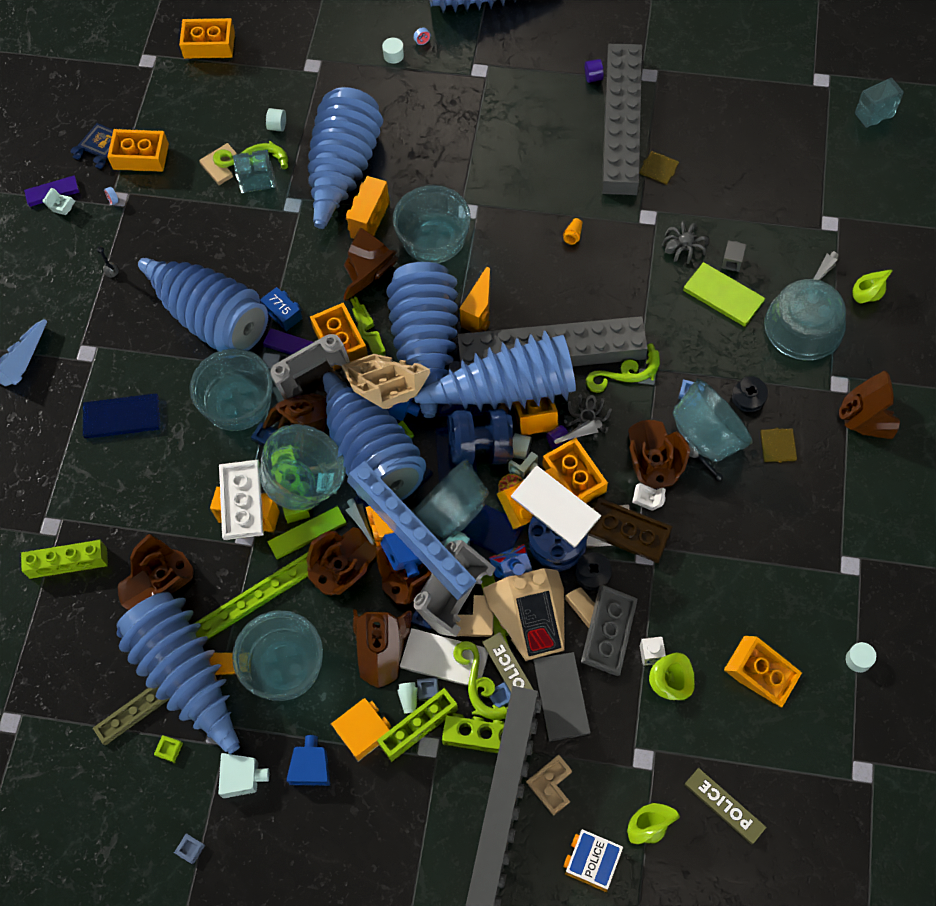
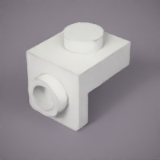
M639 483L635 487L632 503L653 511L664 504L666 489L660 488L655 490Z

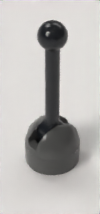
M99 246L97 252L101 254L105 262L103 266L105 275L107 277H115L119 272L117 265L113 262H108L104 254V248Z
M696 441L689 445V456L692 458L698 457L715 475V479L721 481L723 479L722 474L717 473L701 456L700 445Z

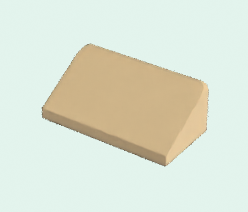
M580 587L565 596V600L589 628L595 603Z

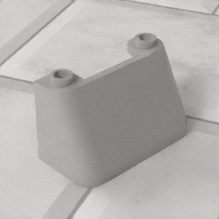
M329 334L276 363L271 368L270 375L285 400L293 397V389L298 387L294 380L295 378L325 361L332 368L334 365L342 367L343 364L349 363L350 360L340 338L335 334Z
M463 540L451 541L445 547L476 580L475 584H481L483 582L481 578L485 575L492 576L496 567ZM432 573L421 592L414 598V608L437 633L456 637L461 629L456 624L461 619L457 615L473 587L457 600Z

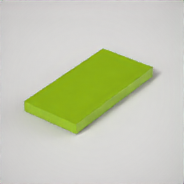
M704 262L683 288V291L744 327L765 301L763 296Z

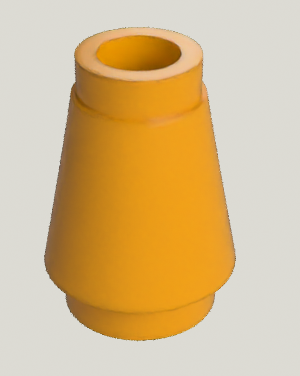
M573 219L563 232V239L566 243L573 245L580 240L583 224L580 219Z

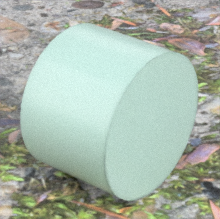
M388 38L383 42L382 48L385 61L392 64L402 61L404 58L402 41L398 38Z
M269 108L266 115L267 130L283 132L286 125L285 110Z
M514 434V458L525 460L528 457L532 437Z
M863 642L853 645L846 654V663L855 672L867 671L876 661L874 648Z

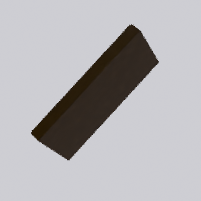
M599 498L594 510L601 517L590 529L588 536L659 563L673 526Z

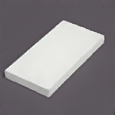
M259 460L219 464L223 540L264 535Z
M537 465L511 495L513 500L574 548H576L601 517L599 513Z
M411 628L400 668L468 686L474 655L470 650L463 651V658L470 660L469 665L459 664L453 657V651L455 646L462 641ZM477 646L480 655L477 679L482 678L489 655L485 647Z

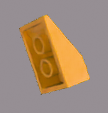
M486 267L459 308L461 328L472 333L486 331L490 325L491 285L489 267Z
M548 397L541 398L539 407L534 400H527L525 409L520 402L512 403L521 435L549 432L558 427V411L555 403L552 404Z
M744 636L724 669L725 672L739 683L779 707H783L802 674L800 670L757 636Z

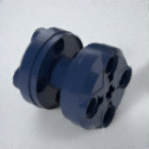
M504 409L488 410L485 416V426H474L470 411H454L447 417L449 460L457 467L473 465L476 449H486L487 459L490 464L505 465L509 460H513L512 417Z
M535 516L532 517L528 534L529 547L534 559L544 568L557 570L558 572L574 567L578 563L579 558L585 554L588 533L574 548Z

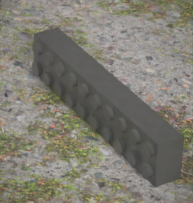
M608 44L602 194L637 195L642 45Z
M642 316L458 334L460 366L462 360L467 365L473 363L475 353L481 360L487 357L488 347L495 354L501 352L502 342L508 349L514 348L516 338L522 345L528 344L530 334L536 341L542 340L544 330L550 338L564 335L572 367L624 362L626 360H645L648 350Z
M512 686L466 906L501 905L502 897H498L499 890L504 888L506 874H503L504 866L509 865L511 852L508 851L509 842H514L516 830L512 828L514 820L518 821L520 808L517 806L518 798H523L525 788L524 784H521L522 778L527 777L529 764L526 762L527 755L531 756L534 743L531 740V735L536 734L538 725L535 715L540 713L542 698L539 697V693L536 690Z

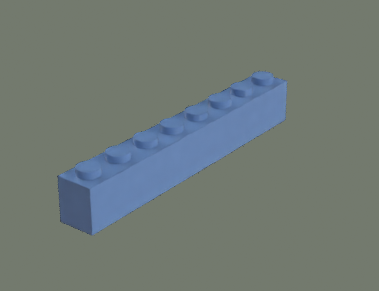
M365 461L349 473L347 482L457 600L476 583L474 577Z

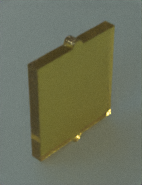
M651 151L647 159L644 160L639 174L667 185L671 176L675 174L679 161Z
M776 427L775 429L760 431L764 462L778 461L782 463V461L797 460L793 429H779Z

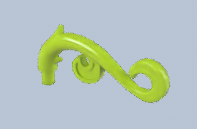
M271 141L269 143L253 145L234 159H232V153L225 149L218 150L213 155L215 165L227 168L248 157L249 162L252 164H262L265 161V154L263 152H270L274 154L273 157L278 158L282 169L288 168L286 152ZM229 157L232 160L222 161L221 158Z
M653 343L647 345L649 358L646 364L649 363V365L638 374L629 372L630 370L634 371V373L638 371V364L634 360H626L622 363L620 368L621 374L608 371H593L589 373L586 378L587 388L594 393H600L606 389L608 380L604 378L602 384H595L593 379L597 376L630 383L641 382L648 378H651L653 381L660 365L658 350H655Z
M469 641L458 643L453 651V657L456 662L462 665H469L470 660H466L462 656L465 650L472 651L474 655L468 681L469 698L476 709L472 714L490 720L506 719L508 707L505 708L503 706L499 708L496 705H492L493 708L486 706L479 698L478 688H483L484 691L481 692V696L488 698L493 695L495 685L487 677L477 679L480 662L477 646Z

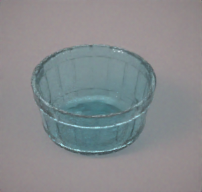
M436 185L419 187L408 192L397 203L393 213V225L403 247L409 255L421 262L440 263L453 258L465 243L471 221L470 209L465 199L452 189Z
M804 279L789 284L781 291L768 308L764 320L766 334L771 343L780 352L799 360H817L830 355L841 344L846 327V307L841 295L834 287L820 280Z
M226 349L210 355L198 365L199 367L194 371L190 382V396L195 407L205 418L217 427L230 431H241L251 428L264 418L271 404L272 378L267 364L258 355L243 349Z
M696 379L679 403L674 406L672 414L676 421V426L684 439L700 455L707 457L713 462L722 461L724 458L741 449H745L753 443L746 426L730 405L711 386L700 379Z
M300 424L281 427L269 436L263 448L259 469L262 488L273 502L286 509L306 510L313 508L333 495L343 483L344 473L346 472V467L343 466V454L338 453V445L327 434L314 427Z
M465 459L435 486L413 510V513L440 542H443L449 536L451 538L456 536L474 519L484 507L485 503L483 501L488 496L489 491L473 469V466Z
M281 610L267 612V614L259 615L253 621H250L238 635L233 648V667L239 681L253 694L277 701L294 699L309 690L318 677L323 660L321 638L313 624L299 614Z

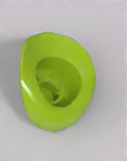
M893 270L874 272L859 278L853 287V298L855 301L866 303L881 299L886 292V280Z
M676 652L666 655L655 662L649 675V682L653 690L659 696L669 700H685L690 697L694 691L695 683L693 668L688 657Z
M658 803L643 806L632 816L628 824L627 833L630 842L634 844L657 843L666 834L668 826L680 818L678 811Z

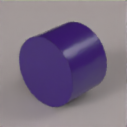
M601 59L585 61V76L588 83L603 80L604 73Z
M562 425L546 433V438L553 450L572 440L569 439L558 444L554 443V440L568 433Z

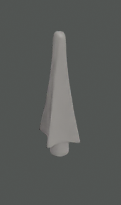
M833 251L830 255L826 254L807 291H811L818 281L836 266L835 262L838 260V253Z
M588 420L573 431L554 440V443L558 444L576 437L598 433L597 429L602 427V422L600 420Z
M353 498L349 499L347 503L350 508L346 509V512L360 527L369 542L374 545L375 541L365 516L363 504H356Z

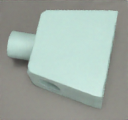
M221 753L218 794L222 798L255 793L257 791V782L269 781V768L258 769V761L255 758Z

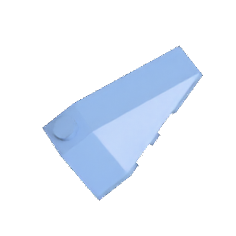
M45 319L32 326L20 337L21 342L18 341L7 349L9 353L4 354L0 358V384L4 386L16 385L22 379L21 375L26 371L47 321Z

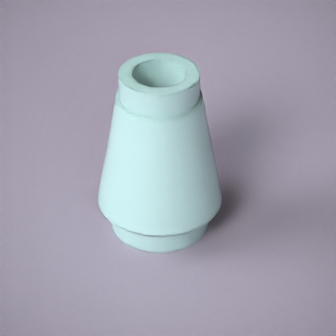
M415 682L399 684V690L397 691L404 714L412 713L417 708L418 687L415 686Z

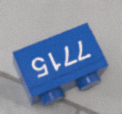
M277 287L260 299L261 304L265 305L268 314L285 331H288L303 319L301 315L302 309L299 304L293 303L289 295Z

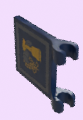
M96 123L78 146L71 149V153L74 154L73 158L79 160L85 150L97 155L93 162L96 163V168L102 169L107 160L113 129Z

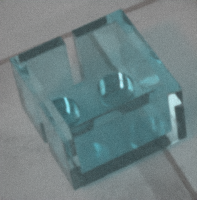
M893 78L863 90L855 115L866 128L871 125H877L886 118H892L896 114L904 91Z
M258 150L252 152L251 155L249 153L233 155L235 173L242 193L276 187L268 150Z

